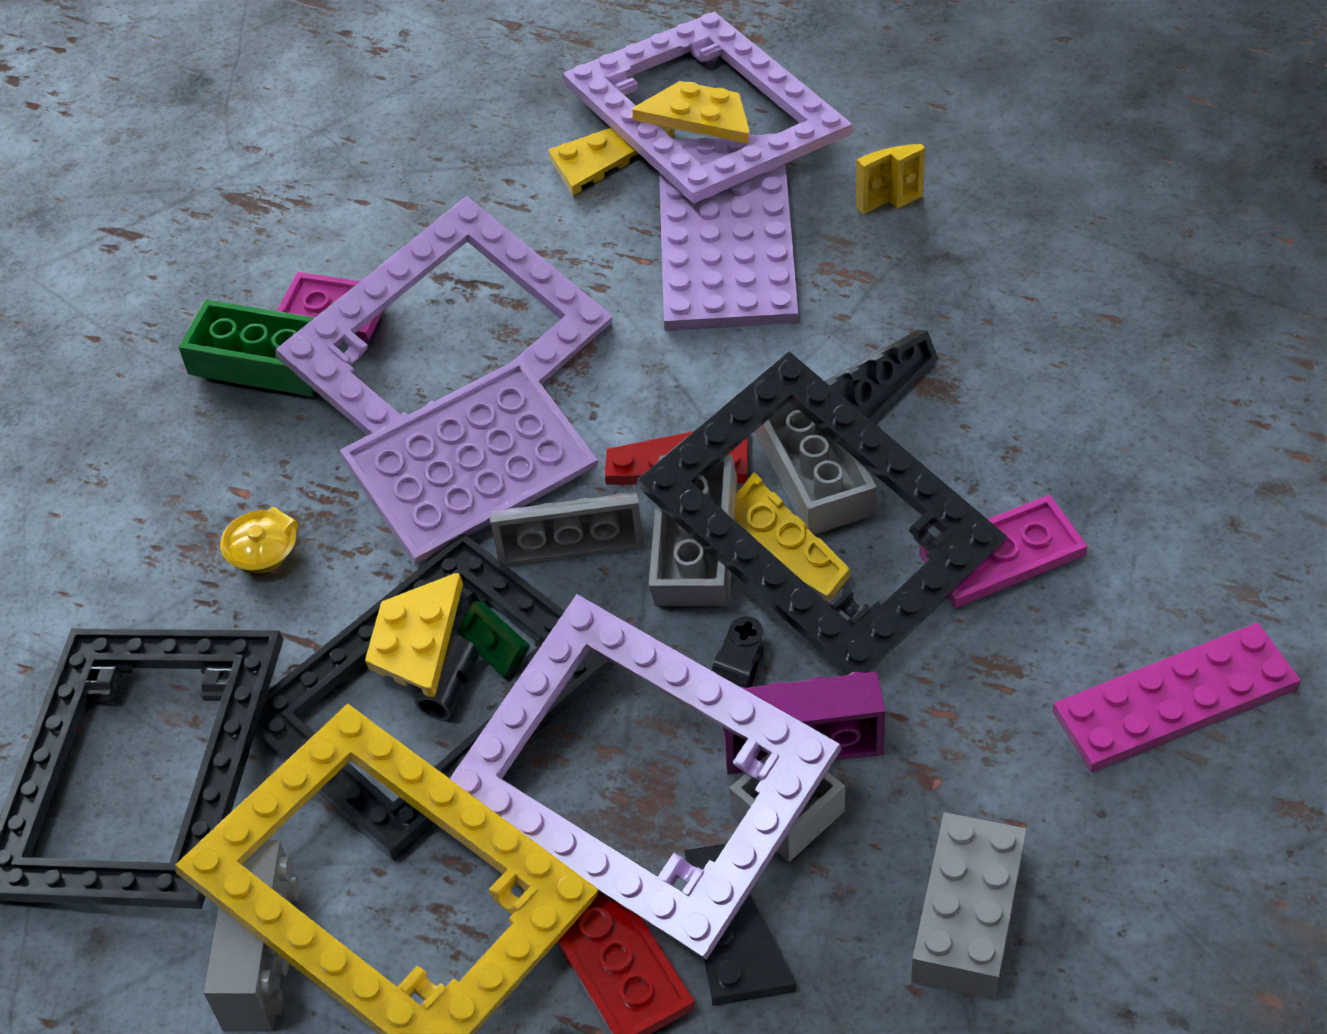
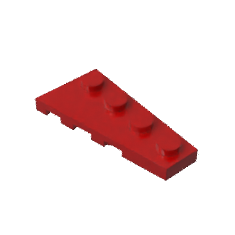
M694 431L607 448L605 463L606 485L637 484V479L659 461V456L668 454ZM748 438L728 454L733 457L737 483H746L748 480Z

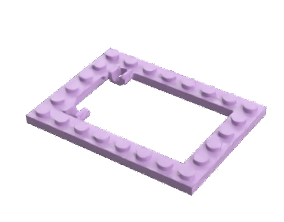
M715 11L704 14L702 17L690 22L679 24L677 27L663 33L654 34L648 39L630 44L616 52L605 54L596 60L578 65L562 73L563 83L693 204L852 134L851 122ZM688 52H691L700 62H706L720 56L797 120L799 124L702 166L658 125L632 120V109L636 105L625 95L638 90V83L634 78L627 79V77Z
M466 196L276 349V357L367 436L407 416L408 414L405 412L399 414L352 373L354 368L351 365L361 358L367 350V344L356 336L355 333L466 242L471 244L560 318L554 326L513 360L522 358L541 385L609 326L613 316ZM341 344L348 348L344 353L338 349Z
M576 594L450 779L597 887L599 892L707 960L842 748L834 740ZM589 650L746 740L733 763L743 772L760 781L755 789L759 795L716 862L714 863L709 860L703 870L692 866L684 858L673 853L657 877L502 780ZM761 750L770 754L764 764L756 759ZM678 877L687 882L682 891L673 887Z

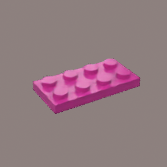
M1049 494L988 519L1008 536L1005 544L960 585L948 599L954 608H958L1086 556L1088 546ZM920 546L919 555L924 563L929 560L926 557L929 552Z

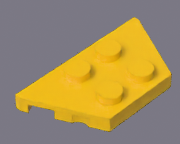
M679 81L632 109V120L746 144L749 143L750 130L740 94L724 88H713L698 85L695 82Z
M460 573L449 575L381 602L365 659L369 670L382 676H390L395 682L404 686L410 683L421 688L424 695L435 697L463 587Z

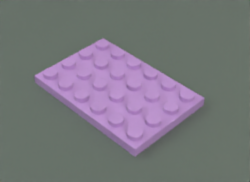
M522 358L340 449V458L415 565L440 552L462 534L470 536L490 525L492 511L521 508L596 468L598 459Z

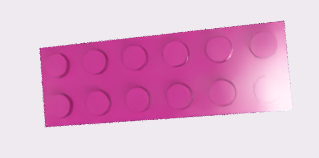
M1257 622L1053 703L1052 712L1090 772H1093L1297 690L1301 680Z

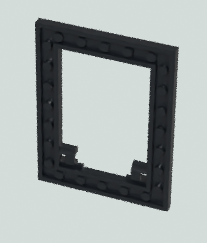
M790 351L640 476L636 484L638 489L845 675L853 672L869 673L1005 544L1008 537ZM790 402L922 515L910 527L909 532L929 552L926 555L929 560L883 604L876 601L871 607L867 604L860 606L853 598L854 593L847 587L843 588L827 603L695 486L694 483ZM932 526L941 532L937 537H934L928 531ZM841 610L850 617L848 621L839 613Z
M462 534L270 688L255 737L283 762H286L315 734L298 718L366 663L365 659L381 602L449 575L460 573L463 587L455 617L462 613L461 607L466 600H469L471 603L477 600L485 604L490 603L537 640L535 642L537 648L528 654L519 666L521 673L526 669L565 611L466 534ZM589 650L531 737L608 671L614 663ZM490 719L443 758L434 768L450 779ZM347 763L318 791L326 801L391 859L395 858L434 823L401 797H398L393 802L350 763Z
M71 628L0 814V901L202 909L206 896L176 873L175 864L232 812L284 639L280 631ZM134 668L201 669V673L205 674L201 684L202 699L204 701H221L170 863L30 858L88 699H113L116 693L113 679L121 678L123 673H132ZM219 680H228L227 683H219Z

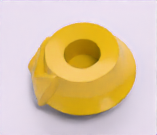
M276 507L243 514L232 521L224 530L220 541L221 553L226 561L237 568L253 573L271 571L281 565L292 550L296 541L298 522Z

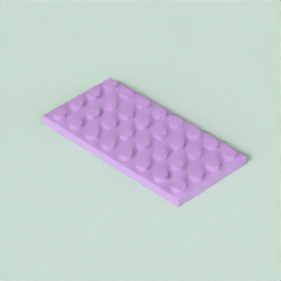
M773 134L749 135L748 144L717 137L673 140L703 166L720 157L738 151L745 146L768 138ZM786 163L694 204L659 172L664 329L679 330L798 323Z

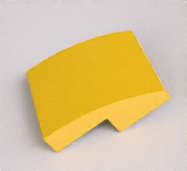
M922 144L896 146L856 159V208L864 215L888 202L898 209L922 197L925 147Z

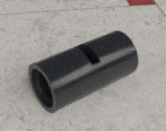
M450 636L435 697L424 695L421 689L416 698L415 705L423 714L436 720H447L451 717L464 689V685L467 683L479 657V650L473 643L461 637Z

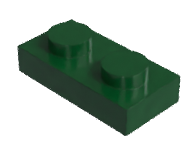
M484 602L472 603L457 630V633L462 638L470 641L478 648L479 654L503 677L514 676L530 648V645Z

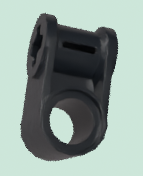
M743 616L731 623L721 650L718 651L711 671L739 687H752L758 665L763 656V627L757 619Z

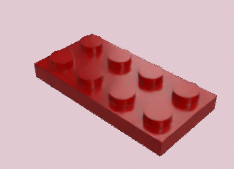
M599 891L597 898L556 942L610 1034H651L695 1009V1001L642 918Z

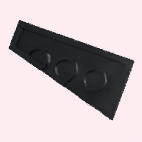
M916 330L825 380V382L874 423L939 358L928 331Z
M719 844L684 850L685 860L692 866L703 870L709 860L714 863L716 862L726 845ZM749 893L707 960L704 959L712 1006L796 992V983Z

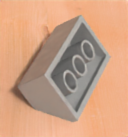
M637 492L619 493L596 498H581L558 503H544L542 505L521 508H508L492 511L490 516L497 557L507 567L644 548Z

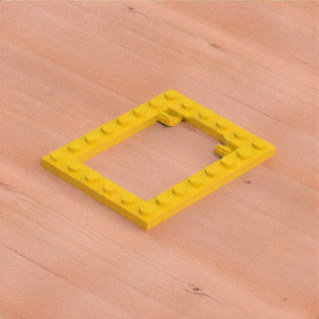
M346 704L175 864L176 873L378 1034H475L597 898L599 891L597 887L349 704ZM350 760L503 874L489 888L488 894L493 897L499 906L512 914L508 920L511 926L459 982L453 978L446 987L441 983L435 986L428 979L427 972L421 967L416 966L398 986H395L242 865ZM516 884L525 890L520 897H516L510 891ZM415 993L424 1000L421 1004H418L411 998Z

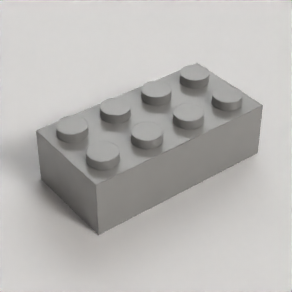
M790 402L755 431V435L797 516L806 524L813 535L876 515L877 487L866 467Z
M727 455L696 481L694 485L730 517L735 519L737 474L732 455ZM655 504L649 588L655 606H729L731 571Z
M946 812L943 813L912 958V983L996 1000L1023 855L1026 828Z
M267 840L242 865L292 904L293 901H298L299 877L293 875L291 857L285 855L280 840ZM219 908L204 995L222 1031H273L275 1015H281L283 1008V993L279 989L281 976H287L289 963Z

